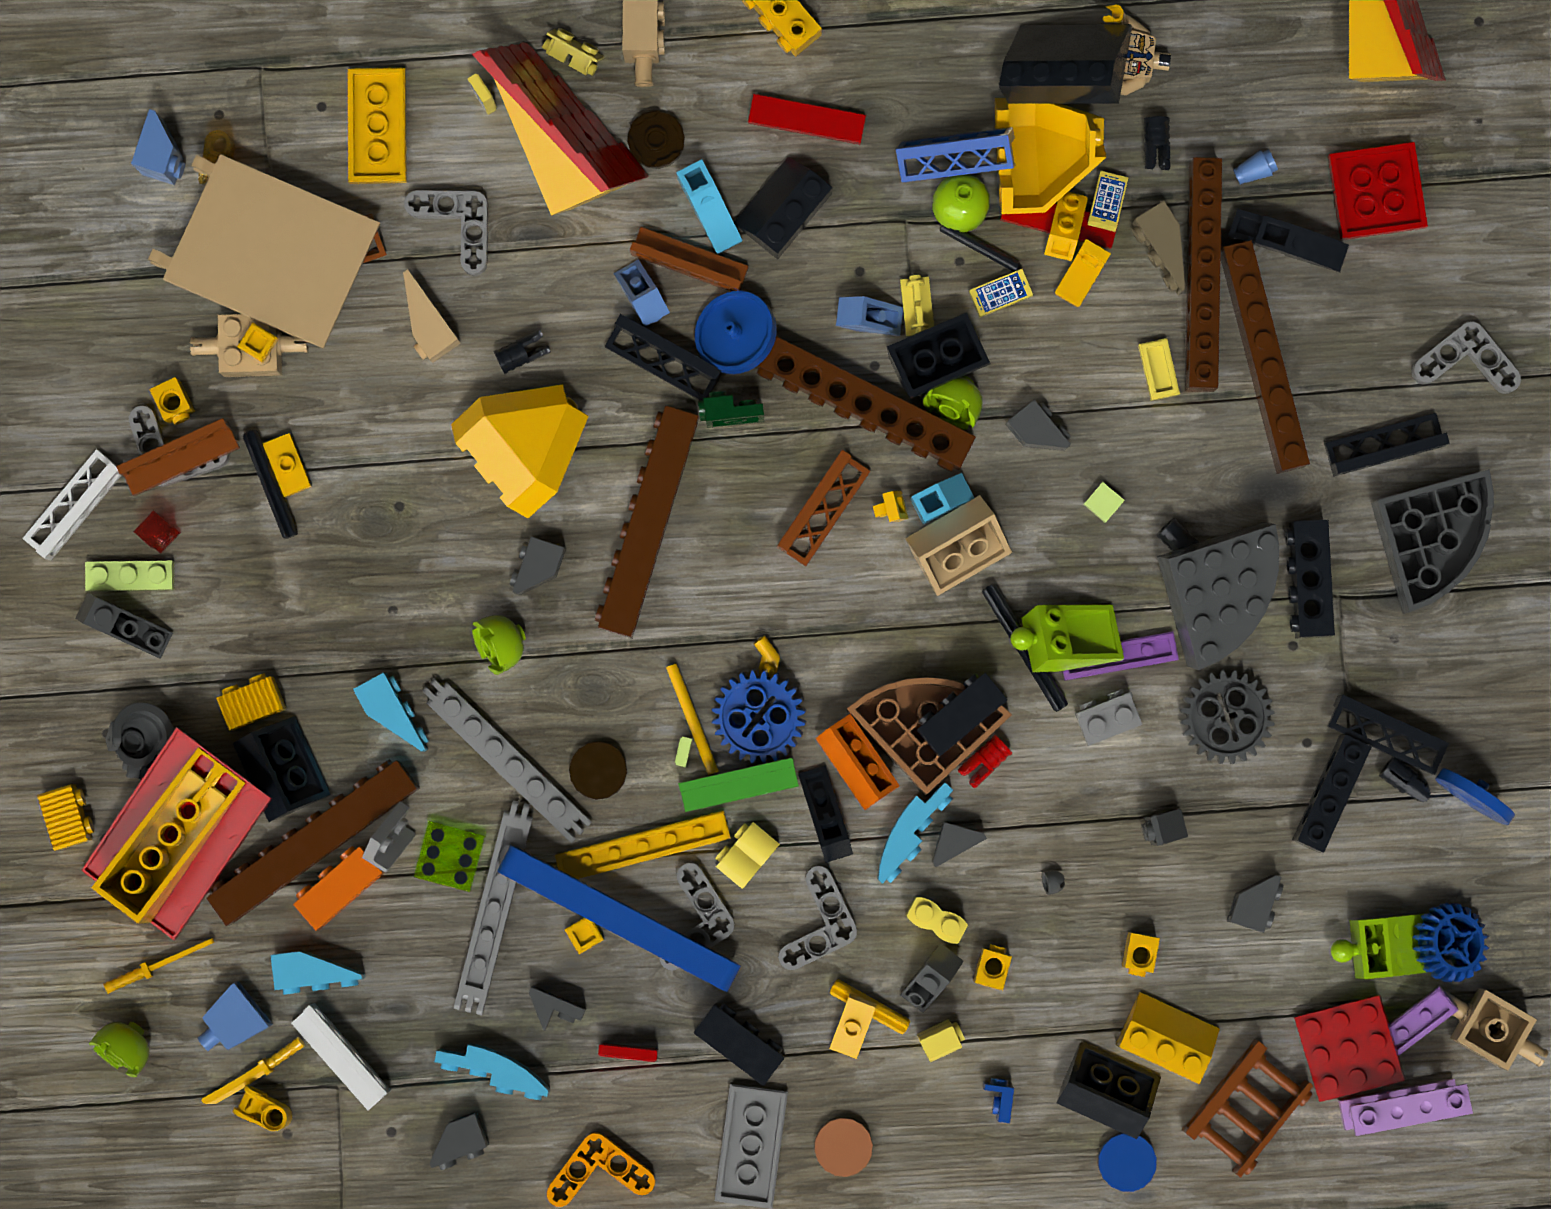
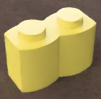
M754 822L750 826L744 823L734 835L738 839L731 849L726 845L715 858L719 862L716 868L742 889L780 845Z
M919 896L914 897L905 914L916 926L932 930L940 939L953 944L959 943L968 926L965 920L957 914L941 910L933 901Z
M949 1019L917 1033L930 1063L961 1049L962 1045L960 1042L965 1040L959 1025L956 1022L951 1024Z

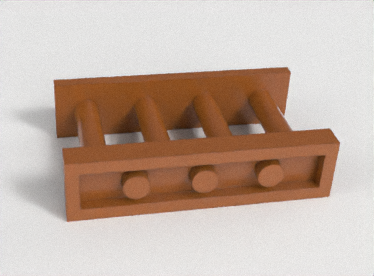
M1255 1039L1182 1129L1193 1140L1198 1136L1200 1138L1204 1136L1237 1163L1232 1172L1240 1178L1243 1174L1249 1175L1258 1163L1255 1160L1297 1106H1304L1313 1094L1310 1091L1313 1088L1310 1082L1304 1080L1299 1086L1270 1063L1264 1054L1268 1048ZM1252 1068L1262 1070L1292 1095L1282 1109L1247 1082L1248 1078L1246 1075ZM1234 1090L1244 1093L1274 1118L1263 1132L1229 1105L1230 1101L1228 1098ZM1216 1113L1218 1115L1223 1114L1255 1140L1245 1155L1211 1128L1210 1120Z

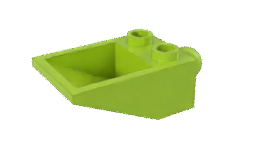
M1037 605L1021 618L1023 627L1016 628L1010 637L1014 648L1018 650L1028 649L1032 672H1059L1122 661L1124 659L1113 605Z
M1427 913L1349 920L1352 944L1345 939L1335 941L1331 946V955L1334 960L1341 963L1348 962L1353 957L1355 979H1374L1428 973L1423 970L1425 963L1416 961L1420 956V952L1413 950L1414 947L1418 946V940H1415L1413 936L1420 932L1415 925L1423 923L1421 916ZM1365 928L1369 930L1368 938L1365 935ZM1368 957L1372 960V965L1370 968L1368 964Z

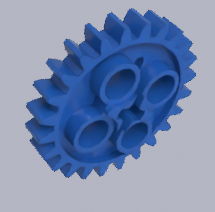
M752 669L750 678L744 672H741L739 674L740 682L732 677L729 680L732 688L723 685L721 691L725 696L717 695L715 697V700L721 704V706L712 708V712L719 714V717L712 720V724L721 726L715 732V735L724 734L725 738L722 740L721 745L730 743L732 745L729 750L730 754L739 750L740 760L748 754L750 755L751 763H754L757 756H760L764 764L767 762L768 755H771L773 760L776 761L779 758L778 751L784 755L789 753L787 744L792 747L797 745L793 736L801 737L803 735V732L797 728V726H804L806 724L804 719L799 718L800 715L806 712V709L798 708L797 706L803 701V697L794 698L793 694L798 688L788 689L786 687L789 682L788 678L780 683L778 681V672L772 678L768 677L767 669H764L761 676H758L756 669ZM750 690H760L764 696L763 702L756 703L752 701L749 696ZM771 696H775L776 700L763 715V719L759 720L748 736H743V731L754 719L755 713L761 710ZM776 707L784 709L787 714L786 719L783 721L775 719L772 709ZM732 713H743L746 723L743 725L734 723ZM755 731H766L769 741L766 743L758 742L755 738Z

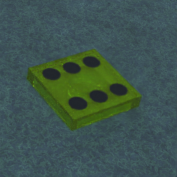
M429 821L414 878L471 892L486 836Z

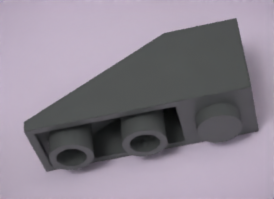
M87 593L75 618L89 627L161 659L173 634L171 631L90 593Z

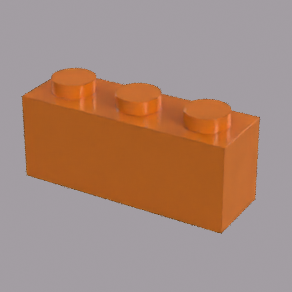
M851 714L830 726L815 738L864 810L900 786Z
M351 846L340 856L343 860L335 868L330 865L318 875L320 881L316 885L311 887L308 884L296 894L298 900L293 905L315 931L322 929L385 873L362 858L365 851L363 846H359L357 849Z

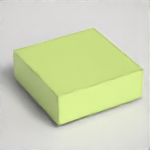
M1102 482L1083 505L1106 523L1125 500Z
M683 736L680 738L675 759L677 766L687 767L693 739Z

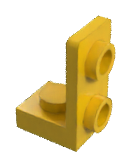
M1067 192L1057 201L1044 255L1072 261L1080 235L1088 200L1087 196Z
M1086 239L1057 287L1055 295L1075 307H1080L1111 253Z

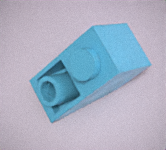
M960 473L913 495L910 500L922 524L925 525L964 505L975 497L963 474Z

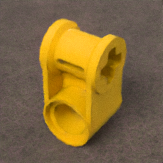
M245 1085V1094L239 1106L234 1107L232 1111L240 1118L255 1123L269 1131L284 1129L292 1120V1111L286 1104L250 1085ZM273 1109L279 1110L283 1115L280 1125H276L271 1121L270 1115Z

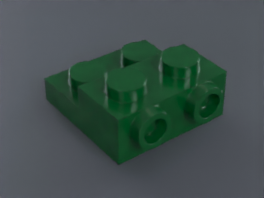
M726 391L709 393V398H703L704 400L698 401L700 421H706L707 428L764 422L763 403L757 404L756 400L740 401L739 406H734L733 395L727 396Z

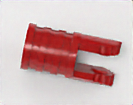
M994 735L990 741H987L978 752L974 753L958 769V772L962 776L969 775L972 770L982 763L983 766L969 781V784L976 788L995 771L996 767H999L1013 753Z

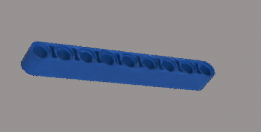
M510 845L497 870L502 875L723 991L728 992L741 965L513 845Z

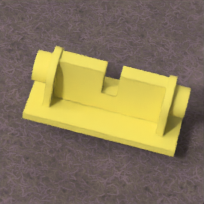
M562 28L547 32L546 35L552 39L547 38L542 46L546 50V54L563 63L570 54L573 57L568 66L585 76L587 74L594 75L598 67L594 62L604 58L603 55L598 53L599 49L587 42L581 44L573 39L574 35Z
M912 275L909 276V279H900L907 337L934 326L929 276Z

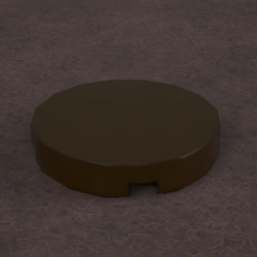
M651 111L642 114L634 120L629 130L627 142L632 156L638 163L647 168L661 169L670 166L679 159L684 150L685 136L682 126L675 117L661 111Z
M603 742L588 743L579 748L571 759L569 767L570 780L575 789L585 797L595 800L609 798L618 793L625 784L627 776L626 761L621 752L611 744Z

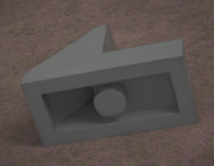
M532 986L530 988L529 995L544 1031L547 1029L554 1010L559 1012V1018L574 1023L575 1019L582 1020L587 1008L538 987Z

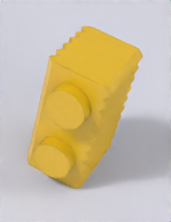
M265 673L250 678V684L239 688L238 684L221 690L223 695L216 699L230 731L287 709L274 677H266Z
M70 784L37 795L54 851L63 850L92 840L91 833L95 832L94 825L90 816L85 817L82 806L86 805V799L81 788L77 789L76 784Z

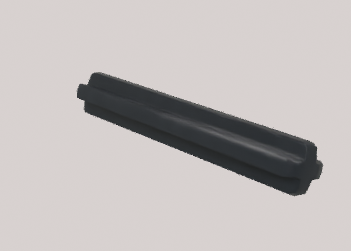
M257 430L248 431L243 434V439L281 535L285 539L294 537L298 534V531Z

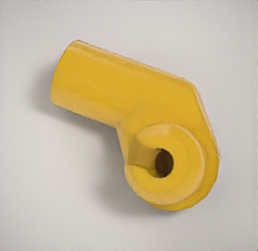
M764 635L753 644L762 655L759 675L761 676L764 669H767L768 677L772 678L778 671L780 656Z

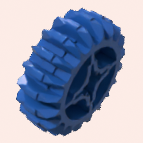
M1442 903L1438 907H1432L1429 909V913L1421 916L1423 923L1415 925L1420 932L1413 936L1415 940H1418V946L1414 947L1413 950L1420 952V956L1416 961L1425 963L1424 971L1431 972V977L1441 979L1443 982H1461L1465 978L1473 977L1474 972L1482 969L1479 962L1487 960L1483 955V951L1489 949L1487 945H1484V939H1487L1489 935L1482 933L1485 924L1477 923L1479 915L1471 913V908L1467 906L1462 907L1458 903ZM1450 920H1452L1453 922H1455V923L1459 926V928H1460L1461 930L1458 931V929L1456 928V926H1455V925H1452V923H1451ZM1444 954L1446 959L1451 961L1452 965L1448 964L1441 955Z

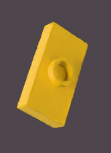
M290 433L263 443L285 498L312 487Z
M850 994L829 1049L857 1059L877 1004Z

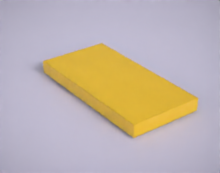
M405 68L348 69L349 184L407 183Z

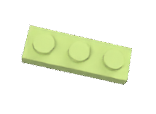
M174 561L85 562V591L174 590Z

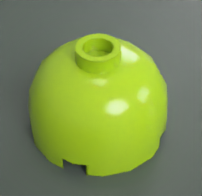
M971 174L946 177L937 186L933 195L932 210L936 220L944 227L959 230L960 232H968L976 229L984 222L989 211L990 196L986 185L978 177Z
M962 376L927 391L923 399V405L928 413L931 414L934 411L941 416L940 419L962 430H967L969 425L973 428L982 411V395L973 380L967 376Z
M492 615L473 622L472 625L477 627L472 630L476 648L482 660L486 656L492 664L488 666V669L492 673L499 675L511 669L519 662L524 650L523 641L526 639L525 633L519 624L515 625L509 618L501 615Z
M122 1022L109 1023L102 1027L89 1042V1045L95 1046L93 1050L117 1070L122 1066L127 1068L128 1070L125 1074L130 1077H137L149 1057L148 1042L142 1036L145 1031L134 1022H130L128 1025Z

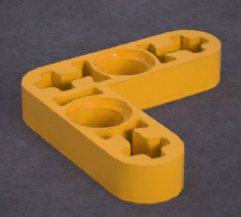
M593 1132L585 1137L549 1185L547 1198L556 1207L566 1206L571 1202L597 1166L601 1167L637 1195H646L653 1190L655 1176L649 1168L600 1132ZM590 1139L592 1141L601 1139L603 1151L596 1150L590 1158L595 1160L593 1165H591L587 1158L578 1155L581 1150L586 1155L591 1147L588 1143ZM621 1155L627 1160V1168L624 1171L617 1172L612 1169L611 1159L614 1156ZM580 1161L585 1164L586 1174L583 1177L576 1178L572 1176L570 1165L573 1162ZM632 1164L638 1167L634 1170L635 1174L640 1177L644 1174L648 1175L647 1182L650 1184L648 1188L642 1186L640 1189L637 1188V1180L630 1176L629 1181L623 1178L630 1172ZM565 1174L569 1181L578 1185L576 1188H573L571 1184L565 1191V1194L568 1196L567 1199L561 1197L559 1200H556L554 1198L555 1191L552 1189L554 1187H562L566 1180L561 1179V1176Z

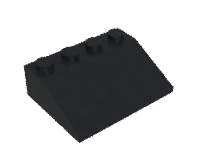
M1131 24L1020 25L1003 61L999 88L1007 103L1119 104L1132 26Z

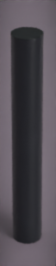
M943 225L940 229V232L1013 272L1020 265L1019 261L966 232L949 229Z

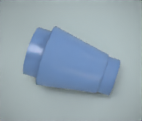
M1269 149L1263 152L1259 150L1233 169L1240 185L1273 176L1272 173L1278 170Z

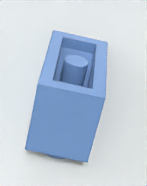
M639 259L614 273L645 327L659 321L663 316L670 313L659 290Z
M865 296L839 297L836 326L859 332L900 336L903 307Z

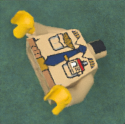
M1107 5L1106 8L1112 11V16H1103L1104 22L1131 24L1132 26L1121 95L1125 96L1143 88L1146 83H1149L1153 69L1169 71L1171 54L1155 52L1156 37L1151 36L1148 29L1134 18L1125 14L1120 5Z

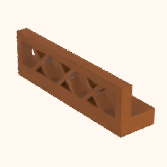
M640 227L636 241H633L630 247L632 256L730 292L741 290L749 266L643 227Z
M222 418L116 467L119 474L125 477L132 495L136 496L240 449V446L229 422Z
M842 450L777 545V548L806 567L869 475L870 470L853 460L850 454ZM848 464L862 473L856 483L843 484L841 473ZM839 478L840 486L833 487ZM852 487V489L846 496L845 489ZM841 490L842 504L839 507L828 509L825 498L830 491ZM823 501L824 510L816 511ZM836 511L830 520L828 512ZM825 513L827 521L825 529L811 533L809 521L812 516ZM807 525L808 533L800 535ZM820 535L814 544L812 536ZM809 537L811 549L805 558L791 550L797 539Z

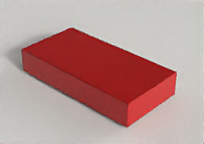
M600 1043L598 1055L601 1057L655 1062L658 1058V1049Z

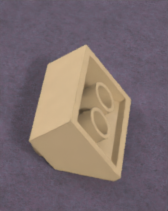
M981 495L905 538L914 558L937 596L1012 553L995 514Z

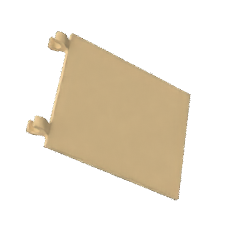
M221 154L216 163L196 155L191 165L194 167L193 170L210 176L173 257L152 249L148 260H150L151 264L166 269L163 277L164 281L324 349L380 226V222Z

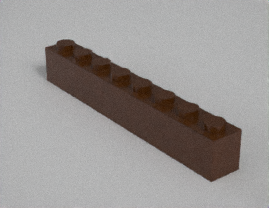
M1252 240L1223 247L1221 250V263L1276 474L1304 468L1310 464Z
M665 406L663 412L658 411L654 423V428L658 429L655 440L650 439L645 455L650 456L647 467L641 466L637 483L641 484L638 495H632L628 509L633 512L630 523L624 522L620 538L624 539L621 550L616 549L611 566H615L616 569L613 578L608 577L604 586L603 593L607 594L605 605L599 604L595 616V621L599 622L598 628L633 639L699 422V415Z
M390 759L376 768L378 774L370 780L365 776L352 786L354 788L352 793L346 797L342 793L330 801L328 804L331 808L323 814L317 811L305 820L307 823L305 827L299 831L293 828L281 837L284 842L275 848L270 845L257 855L260 859L251 866L246 862L234 871L236 876L228 882L223 879L212 886L210 889L212 894L206 897V899L225 926L234 924L389 812L400 801H404L418 791L420 788L399 760L393 763Z

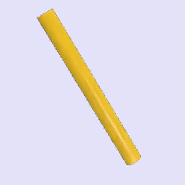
M677 663L666 667L707 774L711 775L719 770Z

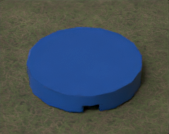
M1119 1133L1102 1145L1098 1154V1168L1102 1178L1111 1187L1123 1192H1134L1144 1188L1152 1180L1156 1171L1157 1157L1153 1147L1143 1137L1138 1136L1135 1139L1124 1133Z

